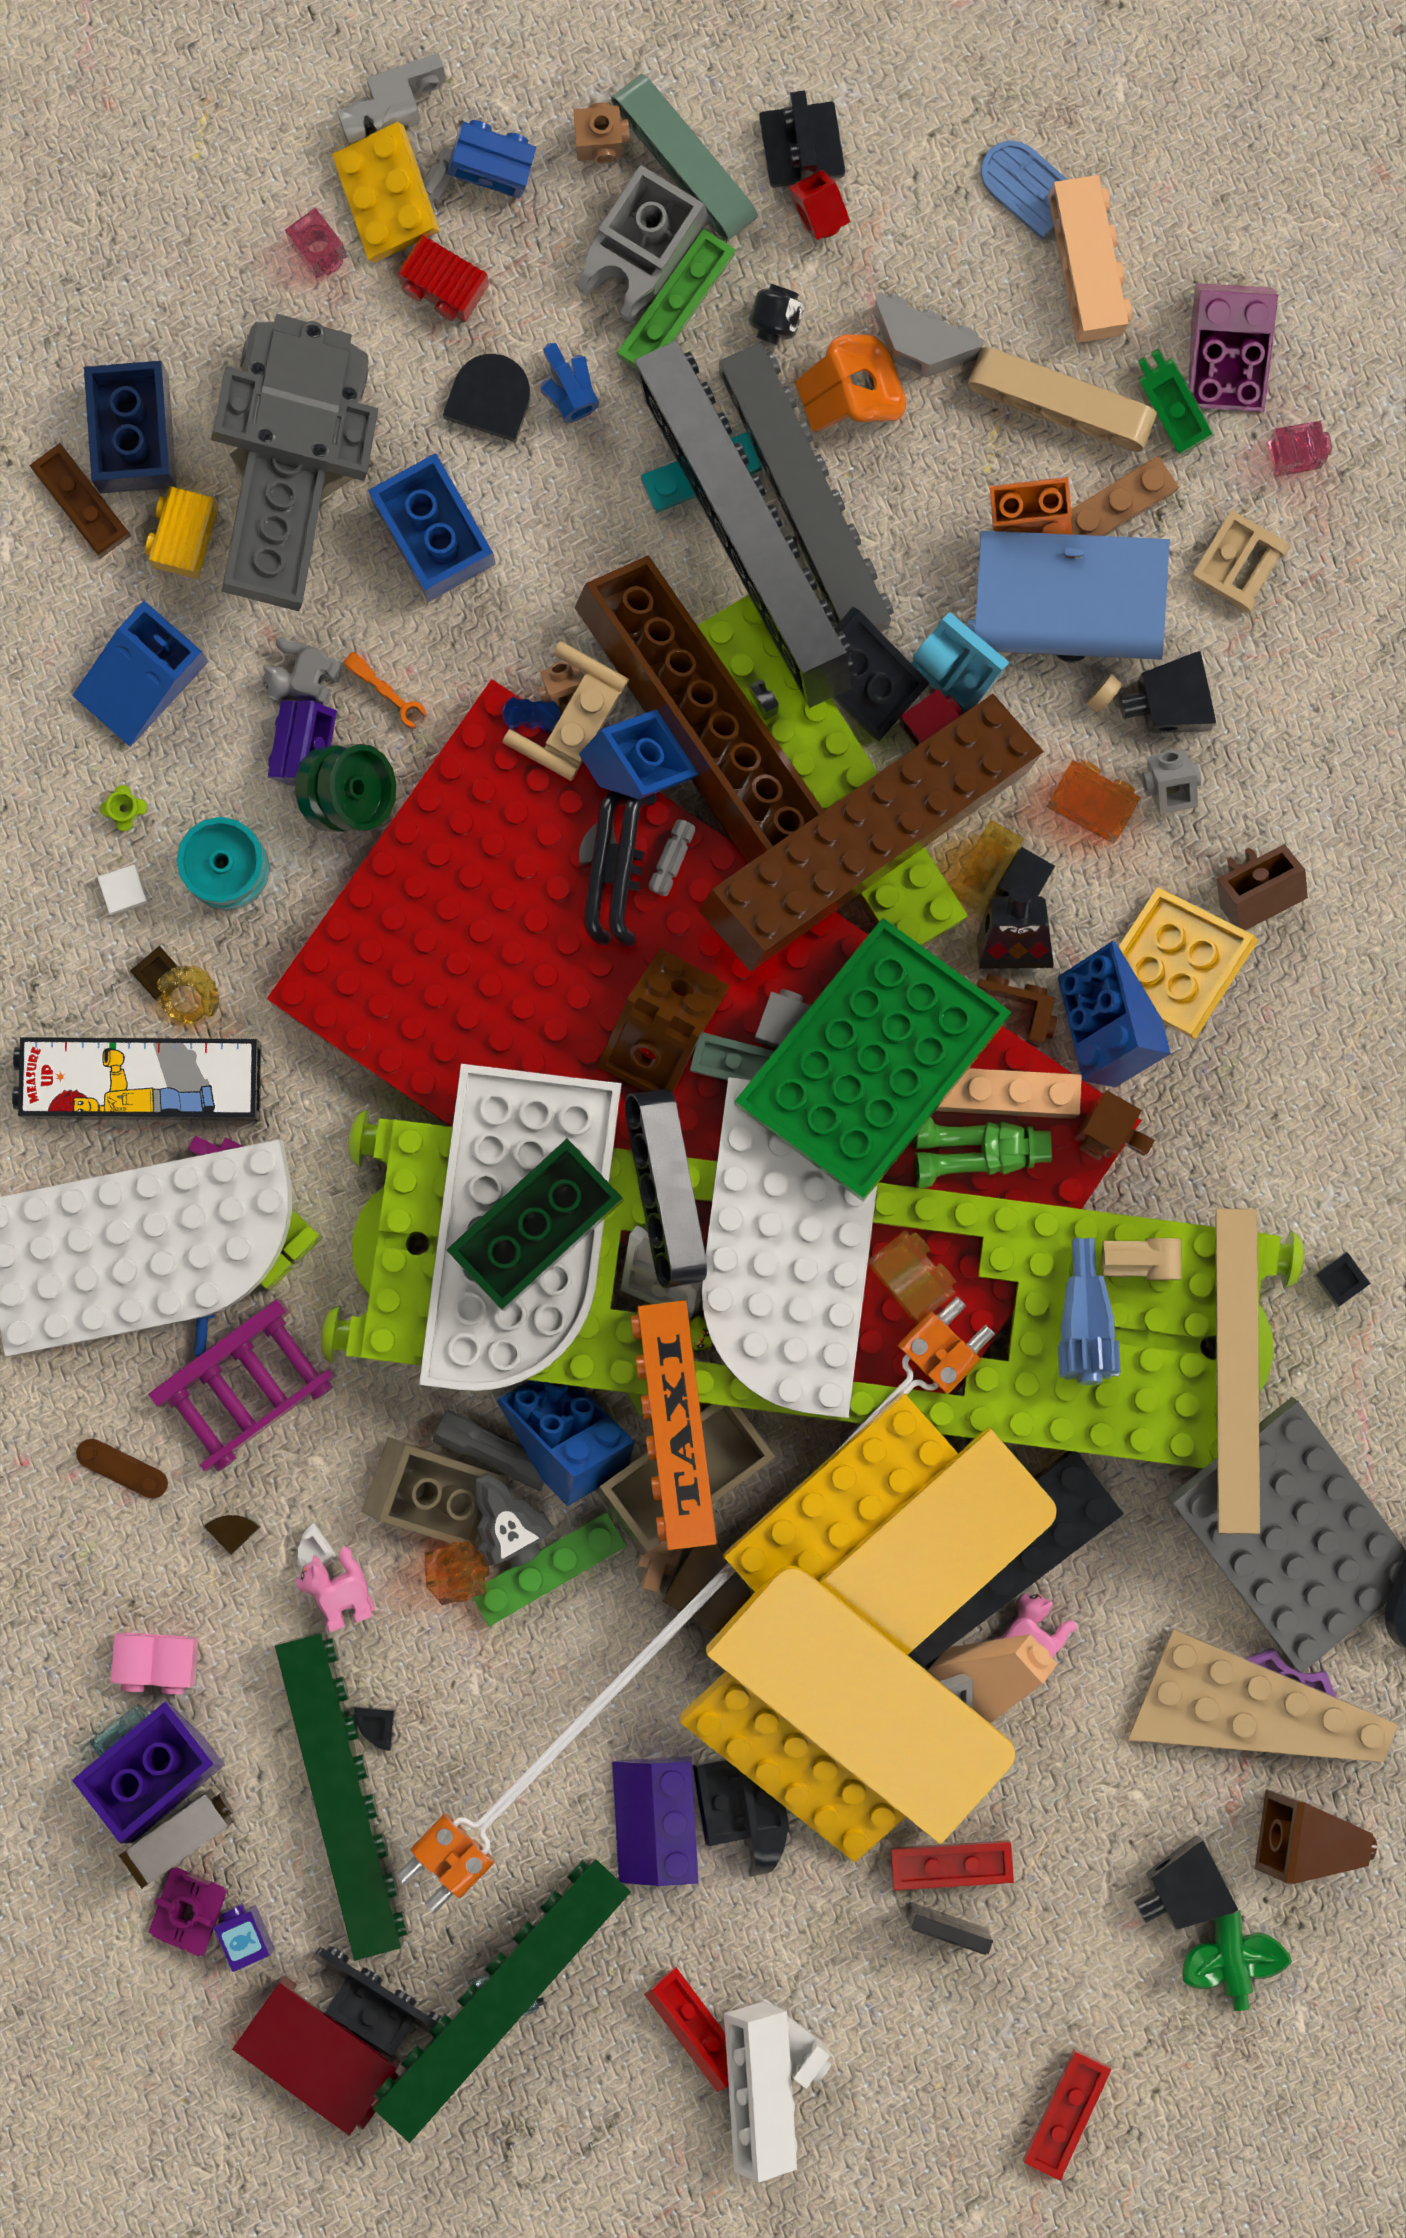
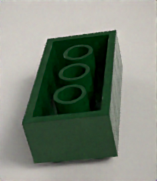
M566 1138L446 1250L496 1305L505 1312L624 1200L569 1139Z

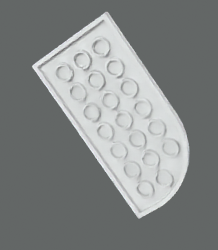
M461 1064L419 1385L471 1391L507 1387L538 1374L557 1360L573 1343L586 1321L593 1302L604 1220L505 1312L496 1305L446 1249L566 1138L609 1182L621 1083Z
M728 1077L706 1248L707 1276L702 1283V1303L707 1329L718 1354L726 1366L745 1386L762 1398L795 1411L848 1418L877 1185L867 1198L861 1201L735 1106L734 1101L751 1080Z
M278 1139L0 1197V1330L5 1356H14L198 1319L225 1310L242 1300L263 1281L274 1266L282 1251L290 1227L292 1188L284 1141Z

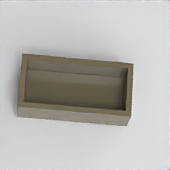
M712 1404L701 1412L712 1505L776 1458L739 1407ZM648 1452L596 1490L642 1555H645L662 1542H659L656 1517L664 1516L662 1500L654 1501L651 1477L659 1476L657 1460L649 1461Z

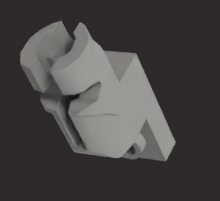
M439 53L366 78L371 99L367 100L366 97H363L351 105L337 110L348 146L367 137L369 130L375 133L397 121L403 124L406 129L420 121L413 93H429L439 88L440 84L446 82L444 66Z

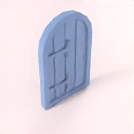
M1005 141L991 148L982 162L981 178L984 187L994 199L1043 239L1054 227L1048 193L1054 182L1068 179L1034 149L1022 142Z

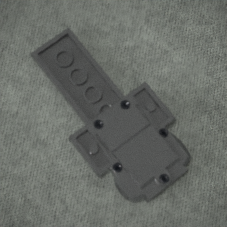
M276 313L273 322H255L251 327L242 351L240 361L242 371L229 367L225 368L211 440L246 449L248 453L221 592L300 611L326 471L364 481L369 467L378 408L358 403L362 399L365 390L369 360L365 351L351 343L352 334L324 327L316 321L306 322Z

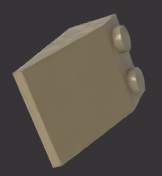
M387 1437L361 1512L378 1521L478 1552L477 1547L482 1540L477 1525L482 1514L475 1502V1479L485 1473H489L506 1485L508 1477L416 1445Z

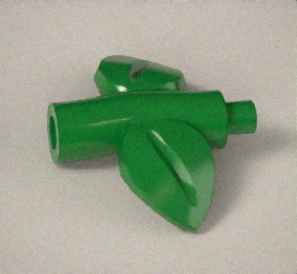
M1238 1910L1213 1919L1215 1944L1202 1943L1191 1949L1183 1964L1182 1977L1185 1984L1196 1989H1211L1220 1982H1223L1225 1995L1232 1996L1234 2011H1244L1250 2009L1248 1994L1253 1993L1251 1978L1266 1979L1284 1971L1292 1963L1290 1954L1281 1943L1267 1934L1258 1932L1243 1937L1241 1911Z

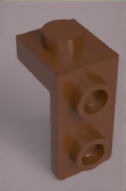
M987 975L986 980L978 979L976 986L989 995L1034 1006L1026 1038L1027 1043L1041 1047L1045 1043V1038H1053L1058 1017L1051 1015L1055 997L1047 995V989L1030 984H1025L1024 989L1008 986L1010 980L995 975Z

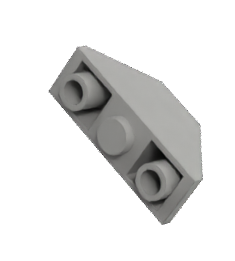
M878 293L873 312L893 362L925 377H929L977 359L984 340L978 337L979 335L976 331L966 326L959 325L954 327L943 322L944 319L931 310H923L921 312L908 306L909 303L904 298L898 295L888 294L886 296Z

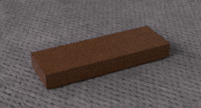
M61 443L29 465L100 559L131 537L128 530Z

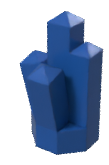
M546 344L543 352L557 384L551 378L541 383V393L559 410L565 423L575 422L590 415L599 407V401L592 389L586 357L576 355L571 359L572 372L569 363L565 362L557 344Z

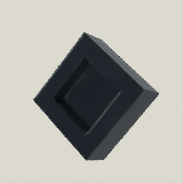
M1344 1252L1313 1275L1336 1307H1340L1371 1284L1348 1252Z

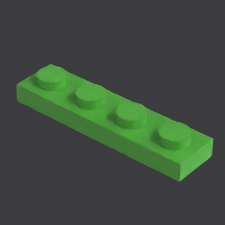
M703 229L620 347L617 357L637 370L635 359L674 342L735 256V249Z
M605 1512L540 1550V1553L534 1559L518 1567L509 1568L470 1591V1594L490 1627L625 1548L627 1544L609 1513Z

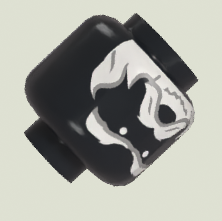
M770 284L769 289L758 291L748 318L751 327L758 330L756 338L778 345L780 338L786 340L794 338L804 312V305L798 300V293L774 284Z

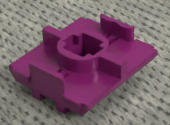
M172 1867L161 1897H156L155 1904L158 1906L148 1933L152 1934V1937L179 1949H187V1952L196 1956H205L214 1930L213 1927L216 1925L228 1890L216 1882L201 1878L197 1874H191L178 1867ZM188 1903L193 1905L192 1911L194 1913L191 1920H185L184 1918Z

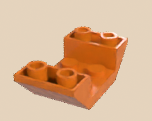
M1068 477L989 486L993 531L1073 535Z

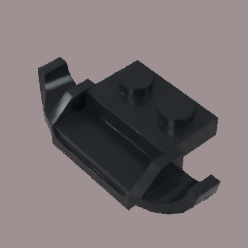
M726 1759L693 1765L705 1845L713 1846L744 1840V1845L749 1846L751 1866L748 1869L749 1877L772 1872L781 1859L785 1849L787 1833L790 1832L786 1807Z

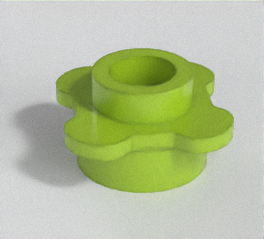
M119 785L116 787L115 792L108 797L107 801L101 804L100 811L104 817L113 819L120 831L126 832L132 829L133 822L139 815H144L147 812V803L143 799H137L133 796L128 786ZM122 805L127 806V810L125 812H122L120 810V807Z

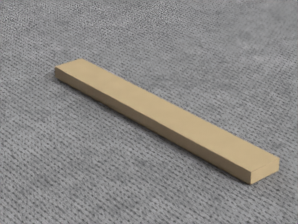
M1216 1209L1218 1534H1260L1257 1209Z

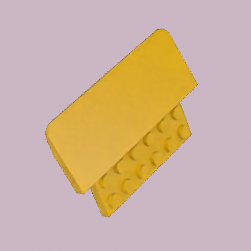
M902 1392L722 1555L754 1592L778 1570L784 1567L796 1566L804 1569L908 1655L1052 1525L1056 1517V1506L1050 1496L990 1427H987L958 1454L910 1398Z
M788 1566L778 1570L747 1600L706 1646V1655L726 1672L680 1713V1723L853 1862L859 1860L906 1817L941 1845L1010 1769L1015 1760L1014 1745L1005 1735L808 1572L796 1566Z

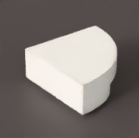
M316 1522L304 1532L299 1543L297 1564L300 1573L303 1566L312 1562L314 1555L321 1560L323 1565L338 1555Z

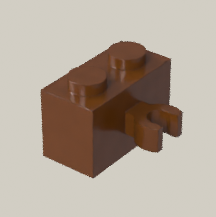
M1285 844L1258 858L1252 849L1247 848L1245 849L1247 861L1245 864H1237L1232 857L1227 858L1229 873L1216 879L1220 908L1233 925L1243 930H1247L1308 898L1305 868Z
M1108 1090L1096 1098L1074 1137L1075 1140L1081 1143L1079 1147L1081 1151L1098 1160L1102 1156L1109 1158L1115 1155L1123 1144L1136 1153L1145 1156L1150 1151L1155 1140L1132 1128L1142 1110Z

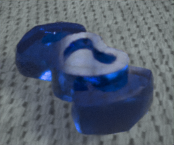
M517 697L510 698L502 710L504 723L509 729L513 730L521 725L529 729L539 726L548 734L552 733L562 716L560 708L554 701L547 703L540 700L532 702L528 699L520 700Z

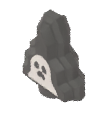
M485 1473L475 1479V1502L482 1514L477 1525L482 1542L477 1547L484 1567L486 1568L508 1560L511 1567H518L534 1559L540 1553L537 1543L555 1529L543 1511L534 1512L525 1499L513 1498L506 1485L489 1473Z

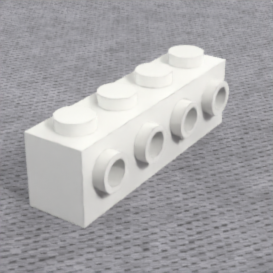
M765 2002L724 2013L734 2172L759 2183L797 2170L796 2152L798 2145L794 2127L795 2103L792 2096V2061L789 2049L790 2024L786 2010Z

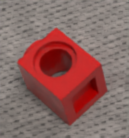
M823 170L789 187L803 227L816 240L835 235L841 227L851 222L837 183Z

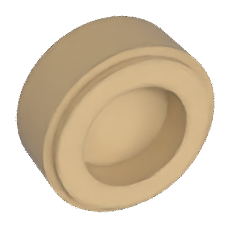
M1110 674L1092 693L1086 705L1096 713L1102 711L1121 688V682Z

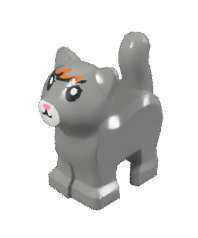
M279 637L276 640L277 648L283 653L296 655L297 658L291 674L281 667L263 666L265 670L263 683L267 690V696L272 700L278 701L284 696L292 695L300 700L313 701L327 706L331 699L330 689L320 685V683L326 677L337 683L345 668L344 664L335 659L328 658L318 648L300 642H290L285 637Z

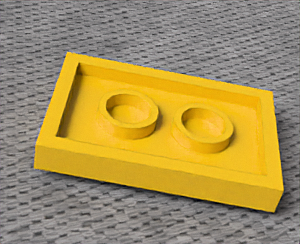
M397 121L332 154L369 261L376 263L417 243L421 235L429 237L440 232L403 124Z

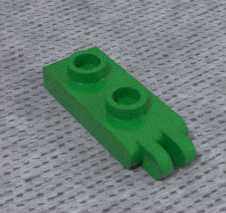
M1157 348L1151 354L1158 366L1152 369L1146 357H1142L1138 360V363L1144 375L1138 379L1178 454L1183 455L1212 438L1215 434L1174 359L1170 358L1166 361L1161 351Z

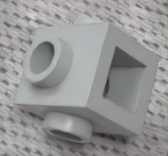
M1168 750L1161 754L1147 756L1148 772L1142 773L1143 788L1146 796L1152 795L1159 813L1164 814L1198 807L1197 786H1201L1200 770L1197 763H1191L1186 750Z

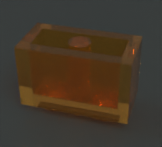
M1072 760L1046 807L1114 844L1121 835L1141 797L1134 794L1136 789L1127 782L1120 779H1115L1113 782L1100 775L1101 769L1085 760H1081L1080 763Z

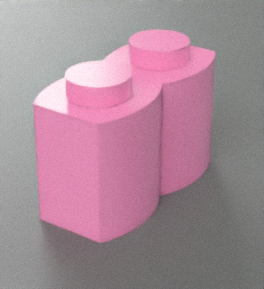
M130 1632L114 1634L111 1683L121 1684V1691L144 1692L145 1685L161 1686L160 1693L184 1694L185 1688L195 1686L199 1637Z

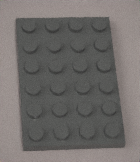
M1291 1397L1259 1423L1260 1534H1218L1217 1458L1167 1499L1292 1666L1302 1673L1387 1603L1405 1558L1406 1550L1300 1402Z

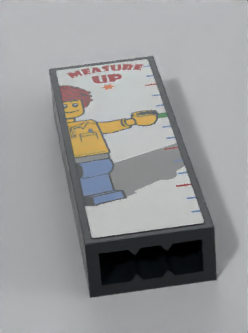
M20 1037V1047H15L13 1053L14 1070L19 1071V1086H14L12 1092L13 1109L18 1110V1116L24 1119L260 1121L262 1043L257 1039Z

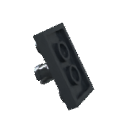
M852 607L834 628L836 633L843 631L852 650V653L849 654L855 671L850 673L852 689L833 697V699L872 738L879 742L930 683L860 610Z

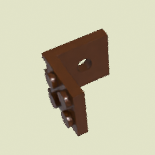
M659 949L628 997L597 1067L644 1092L669 1089L673 1093L699 1038L723 1001L730 985L719 980L716 976L683 961L680 957ZM674 991L680 992L684 996H680L676 994ZM639 1048L649 1049L656 1058L650 1059L645 1057Z

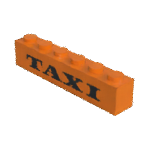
M681 1300L638 1306V1314L631 1315L634 1339L642 1338L644 1355H636L639 1380L647 1379L649 1395L641 1396L644 1420L652 1419L654 1435L646 1436L649 1461L657 1460L659 1476L651 1477L654 1501L662 1500L664 1516L656 1517L659 1542L667 1541L668 1550L715 1545L717 1540L687 1301Z

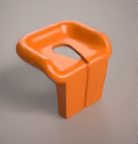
M844 334L836 337L828 345L826 356L795 381L800 398L805 406L804 409L812 432H820L847 418L856 422L896 421L904 415L906 410L905 393L891 354L883 342L872 335ZM859 371H866L874 381V390L852 384L850 375Z

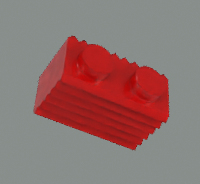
M421 235L397 273L400 284L403 285L401 289L406 295L419 302L423 298L435 304L434 309L438 314L450 321H454L456 317L464 322L468 321L469 316L489 286L488 274L484 270H480L477 266L460 258L433 240L428 239L425 235Z

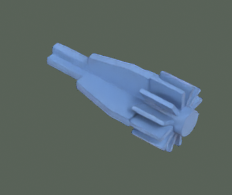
M1075 1238L1072 1241L1073 1277H1069V1282L1066 1285L1061 1323L1062 1342L1060 1341L1058 1345L1059 1377H1065L1066 1380L1077 1378L1079 1385H1098L1103 1383L1102 1378L1110 1379V1376H1119V1373H1121L1119 1341H1114V1317L1104 1277L1096 1276L1095 1239Z

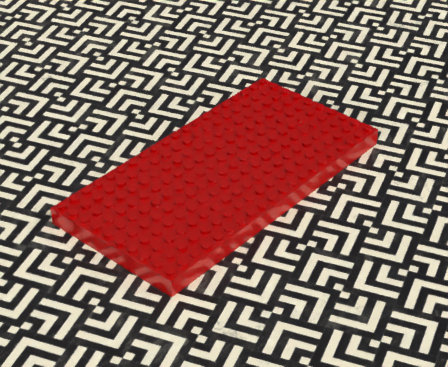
M491 679L269 994L267 1000L450 1127H453L461 1064L621 1083L614 1148L632 1150L625 1117V1100L631 1093L644 1091L598 1068L597 1065L628 997L659 949L680 957L683 961L716 976L719 980L730 985L723 1001L703 1033L775 1051V1048L755 1041V1036L771 992L780 994L781 989L792 991L803 996L802 1003L812 1006L867 938L868 934L834 912L750 972L699 912L710 891L748 864L732 841L660 792L655 793L657 796L656 803L652 806L643 805L640 810L635 849L643 851L644 858L643 861L633 860V864L642 867L641 876H631L630 880L638 882L640 885L638 892L628 891L625 910L626 928L636 935V942L633 946H624L617 942L611 933L609 909L613 886L609 884H604L600 923L604 930L610 932L612 939L605 946L591 940L584 924V910L591 863L580 865L579 852L584 836L598 822L601 802L611 790L599 787L584 762L580 765L574 779L570 781L502 743L505 735L511 729L545 748L546 742L557 722ZM618 805L616 808L613 822L616 844H619L625 809V806ZM678 819L684 820L695 826V833L691 843L687 842L686 844L688 850L676 877L671 879L673 880V885L669 894L661 896L649 889V883L653 873L658 872L656 866L668 838L672 839L673 837L671 831L675 822ZM674 991L676 994L684 996L682 993ZM1004 1026L1001 1027L970 1067L971 1069L1073 1074ZM639 1048L645 1057L650 1059L656 1058L649 1049ZM694 1048L673 1092L677 1104L686 1157L718 1162L728 1081L690 1072L695 1052ZM1081 1079L1080 1115L1075 1119L935 1111L931 1118L936 1125L968 1127L985 1125L987 1122L998 1125L1003 1121L1023 1128L1032 1126L1033 1131L1050 1130L1052 1160L1051 1162L1035 1163L1033 1168L1025 1166L1004 1175L1000 1171L989 1175L987 1172L945 1174L938 1176L931 1187L923 1189L1082 1209L1125 1145L1123 1144L1115 1155L1109 1158L1102 1156L1100 1160L1087 1155L1079 1149L1081 1143L1075 1140L1074 1137L1094 1101L1102 1094ZM1137 1118L1132 1128L1136 1130L1142 1120ZM912 1140L879 1183L917 1188L914 1174L915 1153H981V1145L914 1149ZM695 1200L706 1256L712 1202ZM872 1223L853 1382L898 1388L907 1378V1373L902 1365L906 1354L897 1345L930 1311L935 1315H939L956 1296L966 1307L948 1325L954 1334L964 1343H968L984 1325H987L995 1333L977 1352L979 1358L983 1356L1014 1310L1017 1282L978 1277L982 1237ZM621 1231L620 1244L628 1248L631 1232ZM909 1359L908 1365L913 1371L912 1381L922 1380L927 1384H933L934 1382L925 1372ZM965 1377L949 1394L956 1395L965 1382ZM915 1386L913 1388V1390L946 1394L939 1387H937L935 1390H925L921 1386Z

